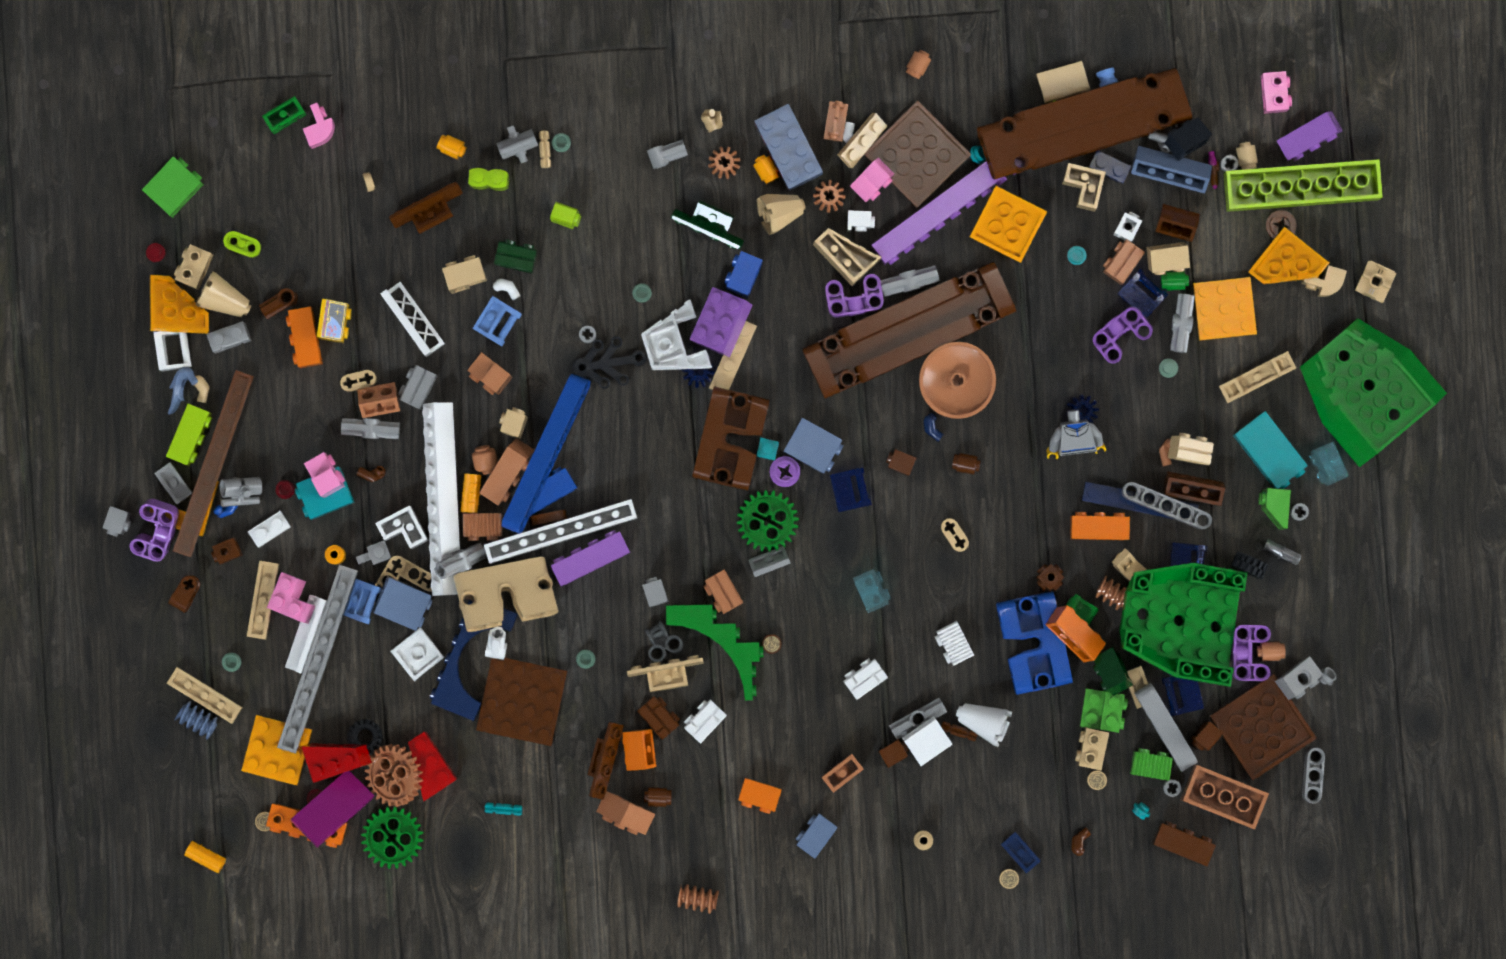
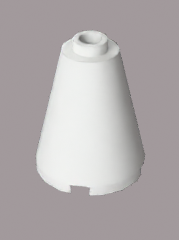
M965 703L963 706H959L956 716L960 723L992 745L998 747V741L1002 742L1010 722L1006 720L1008 716H1012V711Z

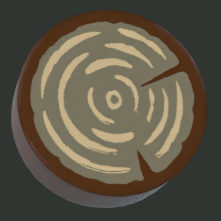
M773 634L766 636L762 642L763 649L770 654L778 652L781 648L780 638Z

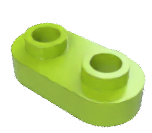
M230 231L224 236V245L231 251L250 258L258 256L261 252L260 242L252 237L236 231ZM233 238L237 239V243L235 245L231 244V240ZM250 245L255 246V250L252 252L249 251Z

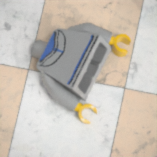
M1079 410L1067 411L1068 421L1061 422L1060 427L1055 429L1050 439L1049 447L1046 450L1048 459L1051 454H1055V459H1058V453L1060 456L1089 452L1098 454V449L1103 448L1105 452L1106 447L1103 443L1102 433L1093 423H1089L1087 419L1080 420Z

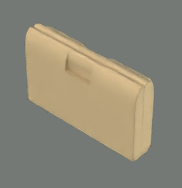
M1082 61L1036 74L1044 103L1090 91Z

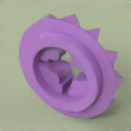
M783 456L773 461L770 467V477L776 485L789 487L798 481L800 467L793 458ZM790 465L788 472L792 477L785 475L780 479L782 472L778 466L785 469Z

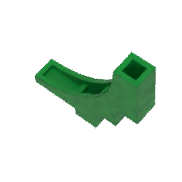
M713 605L666 606V625L683 626L697 630L713 639L727 652L739 671L743 683L745 701L753 700V696H756V685H752V677H756V666H752V662H760V658H763V646H759V642L736 643V639H740V627H736V624H713V620H717L716 609H713Z

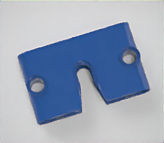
M1053 591L996 603L1003 639L1023 640L1035 637L1039 640L1037 648L1023 651L1008 659L1015 694L1019 695L1073 683L1066 646L1045 625L1057 608ZM1024 600H1028L1031 603V608L1028 611L1023 610L1021 607ZM1041 675L1047 678L1045 686L1038 684V677Z

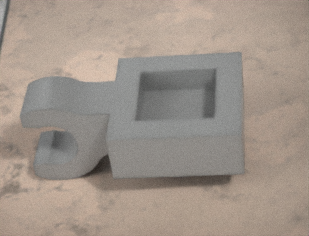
M385 540L368 546V553L356 557L359 565L372 560L373 565L391 559Z

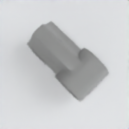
M683 140L666 146L660 145L647 151L653 169L664 167L671 161L688 156Z

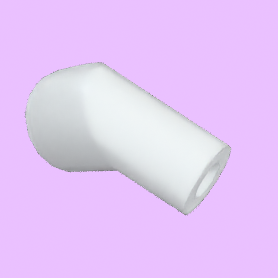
M846 122L843 135L845 143L854 135L855 123Z
M500 278L493 283L495 291H507L512 300L521 296L512 281Z

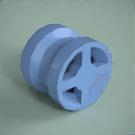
M1114 68L1096 73L1097 78L1100 79V88L1118 82V79L1114 76Z

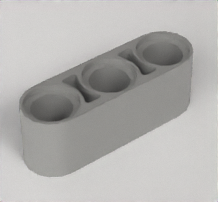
M1316 747L1309 748L1305 753L1302 786L1303 799L1312 804L1319 802L1322 798L1325 763L1323 750ZM1313 751L1319 753V759L1315 762L1310 758ZM1312 770H1316L1318 773V778L1314 781L1309 778V773ZM1314 789L1317 794L1313 800H1310L1307 796L1308 791Z

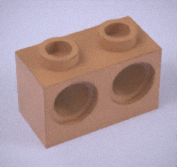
M395 382L357 389L358 404L362 418L400 411L399 395Z

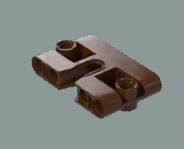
M716 386L713 387L692 478L748 491L757 455L740 446L728 444L725 437L728 433L762 435L770 399ZM737 396L745 398V404L742 407L735 405L734 400ZM721 470L727 473L725 481H719L716 477L717 473Z

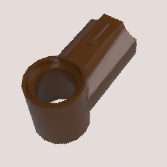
M284 288L278 294L260 304L259 307L268 320L286 308L294 306L298 301V296L295 291ZM290 292L292 299L286 303L284 295Z

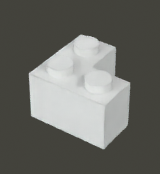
M410 505L375 523L385 541L401 533L410 549L429 541Z

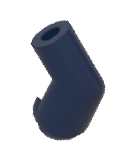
M929 413L923 420L924 431L939 442L944 434L936 429L935 421L937 417Z

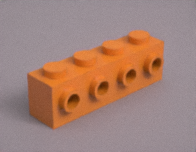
M272 803L266 824L267 827H270V831L281 833V830L289 832L288 836L300 838V835L305 836L291 822V818L301 810ZM348 822L325 841L327 846L337 848V845L341 846L343 844Z

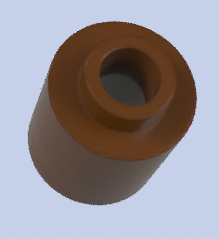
M954 454L952 469H956V472L974 475L975 471L979 472L981 460H977L978 456Z
M649 787L648 791L644 793V803H648V807H666V805H671L672 790Z

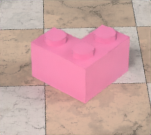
M325 452L304 463L312 477L311 481L316 490L324 498L345 487L343 484L345 479L342 473L334 468L336 463L331 454L327 456Z
M281 572L267 608L309 624L315 606L299 599L306 581Z

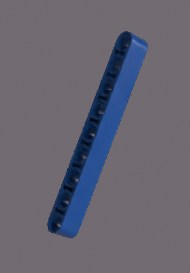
M574 374L569 376L503 517L502 527L519 534L524 530L590 388V380Z

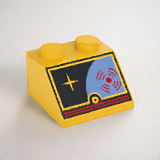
M322 299L317 331L319 339L344 343V339H348L349 328L346 325L347 320L351 319L352 309L349 308L347 303Z

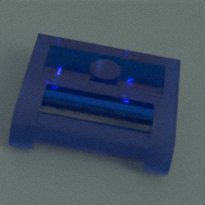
M1140 269L1117 295L1130 307H1137L1147 318L1168 294L1165 291L1162 292L1144 275L1145 272ZM1139 280L1158 298L1155 301L1152 300L1135 282Z
M864 468L830 475L838 513L872 505L871 499L868 498L864 481ZM850 476H856L861 498L860 502L855 501Z
M1172 543L1170 566L1191 563L1192 550L1197 551L1196 563L1204 565L1207 546Z
M1173 676L1162 679L1171 708L1169 711L1171 716L1204 709L1198 681ZM1177 681L1183 703L1182 708H1178L1172 682Z

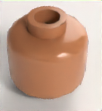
M483 445L475 448V451L472 453L475 470L482 472L483 475L492 473L498 463L496 450L491 448L490 445Z

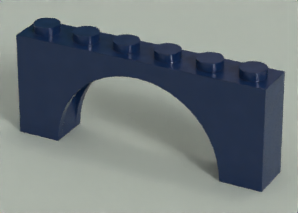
M469 600L468 605L472 604L473 601ZM503 608L502 626L499 627L511 632L518 613ZM462 617L459 624L461 631L459 635L455 634L451 644L454 648L452 653L448 652L444 663L447 665L444 671H440L437 678L439 685L437 689L433 688L430 699H432L431 704L475 721L482 702L474 699L464 688L459 676V659L463 648L470 639L483 631L493 628L468 632Z

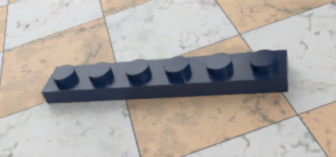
M1085 482L1082 501L1173 519L1125 499L1121 493L1122 489ZM1126 490L1127 495L1131 497L1136 493ZM1145 494L1144 501L1147 504H1151L1154 500L1153 496ZM1166 500L1163 501L1162 509L1169 511L1171 503ZM1181 501L1198 509L1199 504ZM1182 508L1180 510L1182 518H1188V509Z

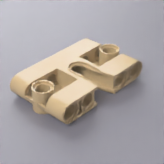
M536 557L465 571L453 576L459 598V607L462 610L468 632L502 626L503 599L501 593L504 591L510 593L513 606L522 622L552 616L559 612L552 588L553 582L549 576L545 557ZM545 584L548 588L541 589L539 585ZM470 599L473 603L468 605L464 603V600Z

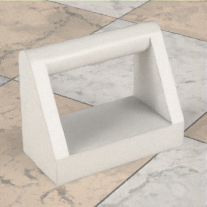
M154 332L160 371L176 370L187 366L192 367L187 333ZM179 334L184 364L169 365L165 336Z

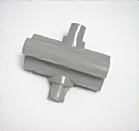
M514 125L508 127V139L496 143L502 159L504 160L516 155L521 163L527 162L526 151L538 146L532 129L519 134V132H516Z
M233 477L232 479L221 480V496L223 498L231 497L230 499H221V506L259 504V496H250L262 493L261 478L248 477L240 479Z

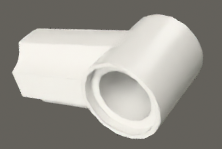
M502 627L490 629L485 657L504 660L507 643H505L506 632L503 631Z

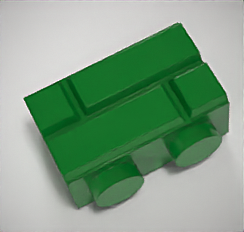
M294 96L262 115V117L275 135L298 121V118L301 119L307 114Z

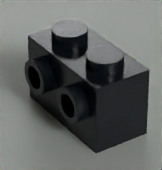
M1197 117L1192 121L1190 119L1187 120L1179 129H1172L1167 134L1168 138L1164 144L1179 161L1206 145L1212 133Z

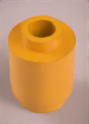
M442 135L437 144V149L441 153L454 159L462 158L467 147L464 146L465 142L450 135Z
M762 155L755 159L756 163L753 166L762 181L769 184L779 178V171L770 156Z
M332 545L326 549L325 558L330 564L338 565L344 562L346 552L341 546ZM333 551L338 553L336 558L331 557Z

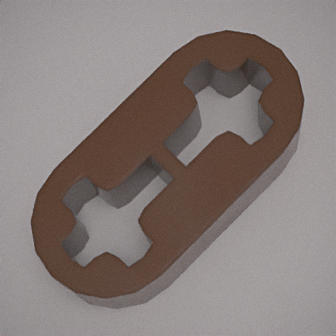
M566 510L530 516L532 526L568 519Z

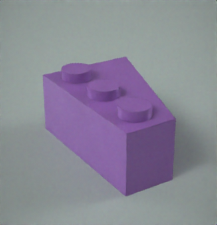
M1329 111L1277 140V143L1288 161L1293 159L1295 162L1304 157V152L1308 150L1313 152L1320 148V143L1336 139L1338 137L1337 134L1343 130L1333 112Z

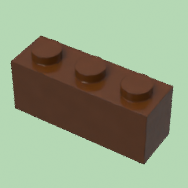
M1167 471L1163 491L1166 496L1221 506L1225 485L1221 481Z
M1168 821L1165 824L1160 822L1152 842L1153 845L1208 867L1216 847L1215 844H1212L1213 839L1203 835L1200 839L1195 837V832L1184 828L1183 831L1176 829V824Z

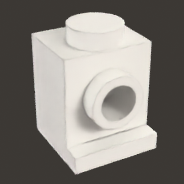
M848 210L847 232H851L852 228H855L857 232H866L867 229L874 228L875 216H871L872 211Z
M1124 213L1113 235L1124 241L1127 239L1132 242L1142 221L1139 220V216L1135 213ZM1125 224H1130L1131 230H1126Z

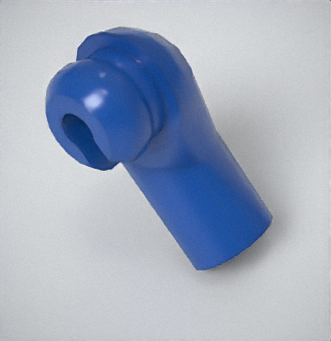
M217 505L213 512L217 517L223 518L233 514L238 506L222 507Z

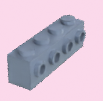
M1138 146L1131 174L1205 193L1210 180L1212 165L1187 158H1182L1178 161L1172 154Z

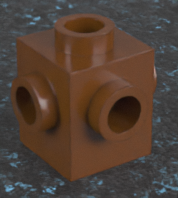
M1044 564L1037 570L1038 575L1036 578L1038 581L1036 583L1044 591L1046 589L1048 591L1052 589L1056 591L1063 584L1061 580L1064 577L1061 574L1064 572L1057 564L1054 566L1052 564L1048 566ZM1048 574L1054 575L1053 581L1047 579Z

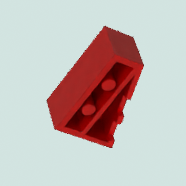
M426 731L408 742L410 751H412V758L417 757L415 764H421L417 768L418 771H423L419 775L423 779L422 782H419V785L422 787L420 790L423 801H426L457 780V777Z
M310 743L301 746L313 783L372 763L366 745Z

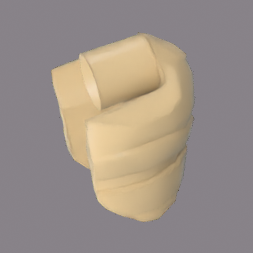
M706 109L702 113L701 120L709 133L722 128L721 111Z

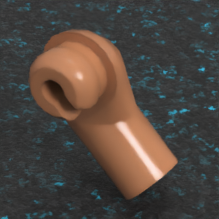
M1171 439L1165 440L1159 448L1163 467L1172 465L1171 459L1168 458Z

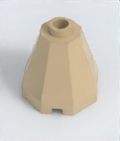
M765 194L757 198L759 217L763 216L764 221L761 223L767 234L777 233L804 213L803 210H805L804 200L800 199L798 195Z

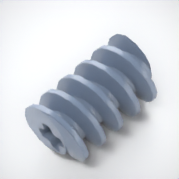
M188 701L182 706L175 720L180 718L179 723L181 725L187 721L186 728L189 729L193 726L194 733L200 729L199 735L201 737L207 733L206 740H208L217 727V717L210 720L211 713L203 716L204 709L196 712L197 705L190 708L191 702Z

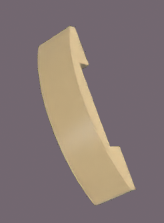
M1287 351L1220 385L1219 388L1227 403L1296 369V366Z

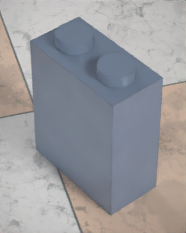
M802 418L784 449V453L824 474L825 471L830 472L835 463L831 461L835 454H840L844 445L841 444L842 439Z
M387 576L372 612L416 631L418 627H422L425 620L423 614L425 610H429L433 600L429 593Z

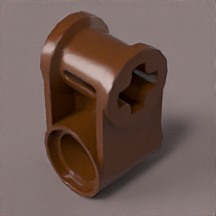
M185 576L182 578L177 589L170 597L168 604L186 613L200 588V580L196 576ZM193 580L192 584L194 587L188 588L187 581Z

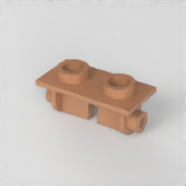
M841 101L829 102L824 139L843 141L848 104H844Z

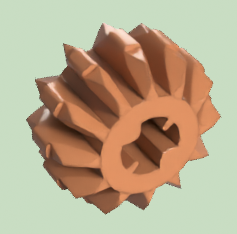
M719 147V154L716 150L713 151L716 158L709 157V160L715 163H710L708 167L715 168L712 171L713 175L719 172V179L722 178L723 174H725L726 179H729V172L733 176L736 175L733 168L740 169L739 165L734 164L740 162V158H734L737 155L736 151L729 154L730 147H727L726 152H723V147ZM721 159H725L730 164L727 163V167H723L722 164L719 165V162H722Z
M828 180V186L822 181L821 186L823 189L816 186L815 190L819 193L813 194V198H820L814 204L819 205L822 203L819 210L822 211L826 206L827 213H830V207H833L835 212L838 211L836 204L843 206V202L838 199H845L846 197L845 195H840L844 188L837 190L838 182L835 183L834 187L831 186L832 180ZM825 193H833L832 197L834 199L827 201Z

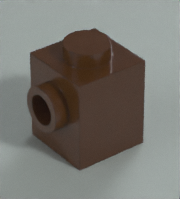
M231 538L212 546V557L220 565L243 556L236 538Z

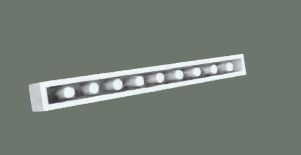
M434 402L423 404L422 411L424 418L423 434L425 439L424 454L426 459L425 473L427 480L432 596L458 595L453 578L458 573L445 579H440L434 570L436 563L450 557L452 552L460 550L453 403Z

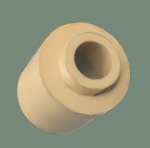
M1250 142L1239 144V148H1236L1239 167L1242 170L1256 169L1258 160L1255 145H1251Z
M920 830L915 833L913 842L918 849L927 850L933 844V837L928 831ZM922 837L927 838L926 844L920 843Z

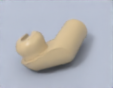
M198 375L196 376L198 383L195 384L199 391L197 401L206 403L210 387L204 377Z

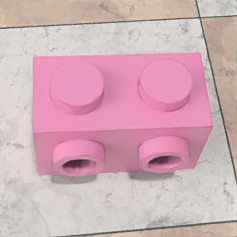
M1286 71L1263 73L1261 75L1264 114L1287 112L1289 107L1292 106V97L1288 95L1290 77L1286 76Z

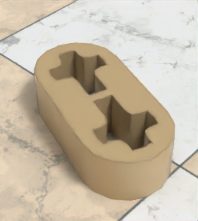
M370 370L355 372L343 376L340 385L343 390L353 392L357 391V389L374 386L377 382V376ZM365 374L373 376V379L370 380V384H368L366 381L360 382V379L365 378ZM347 378H350L351 381L357 380L358 382L352 384V388L344 385L347 382Z
M954 519L944 520L941 524V531L952 548L957 552L965 551L968 548L969 541ZM946 522L955 525L953 530L956 534L952 535L949 530L945 531ZM956 535L960 540H965L964 548L955 546L957 541L954 537Z

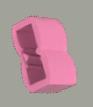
M878 157L850 187L865 202L870 199L874 201L881 194L879 190L882 187H888L892 183L891 177L894 173Z

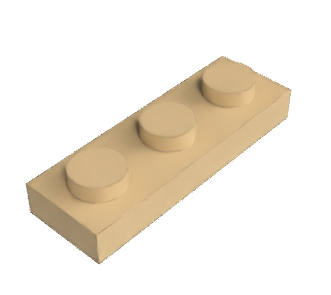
M872 113L837 155L848 168H853L887 128V125L877 113Z

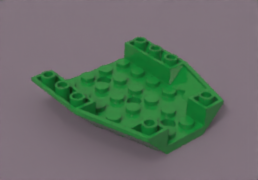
M1358 318L1299 367L1322 424L1358 467H1361L1382 451L1447 394L1410 349ZM1344 350L1349 354L1347 361L1339 359L1340 351ZM1366 380H1371L1374 384L1371 391L1364 388ZM1391 409L1398 411L1399 417L1397 420L1389 418V411Z
M1197 563L1134 572L1126 589L1120 623L1122 648L1173 677L1231 687L1234 668L1229 667L1233 633L1240 592H1245L1248 572ZM1141 608L1146 611V617L1143 620L1137 615L1138 610ZM1177 615H1180L1183 619V623L1180 626L1174 623V618ZM1214 621L1219 624L1217 632L1211 630V624Z

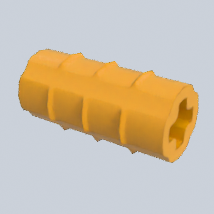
M464 474L461 501L462 513H478L481 475Z
M191 841L184 856L218 874L226 862V858L194 841Z

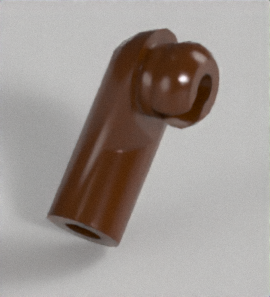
M381 465L371 471L360 467L357 472V476L370 482L378 481L386 474L385 468Z

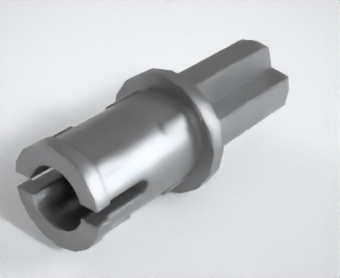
M1267 539L1263 550L1278 556V559L1282 558L1294 565H1297L1301 560L1300 554L1286 548V545L1282 546L1270 539Z

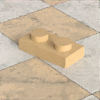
M1142 666L1127 671L1133 683L1129 690L1136 709L1142 706L1134 692L1148 685Z

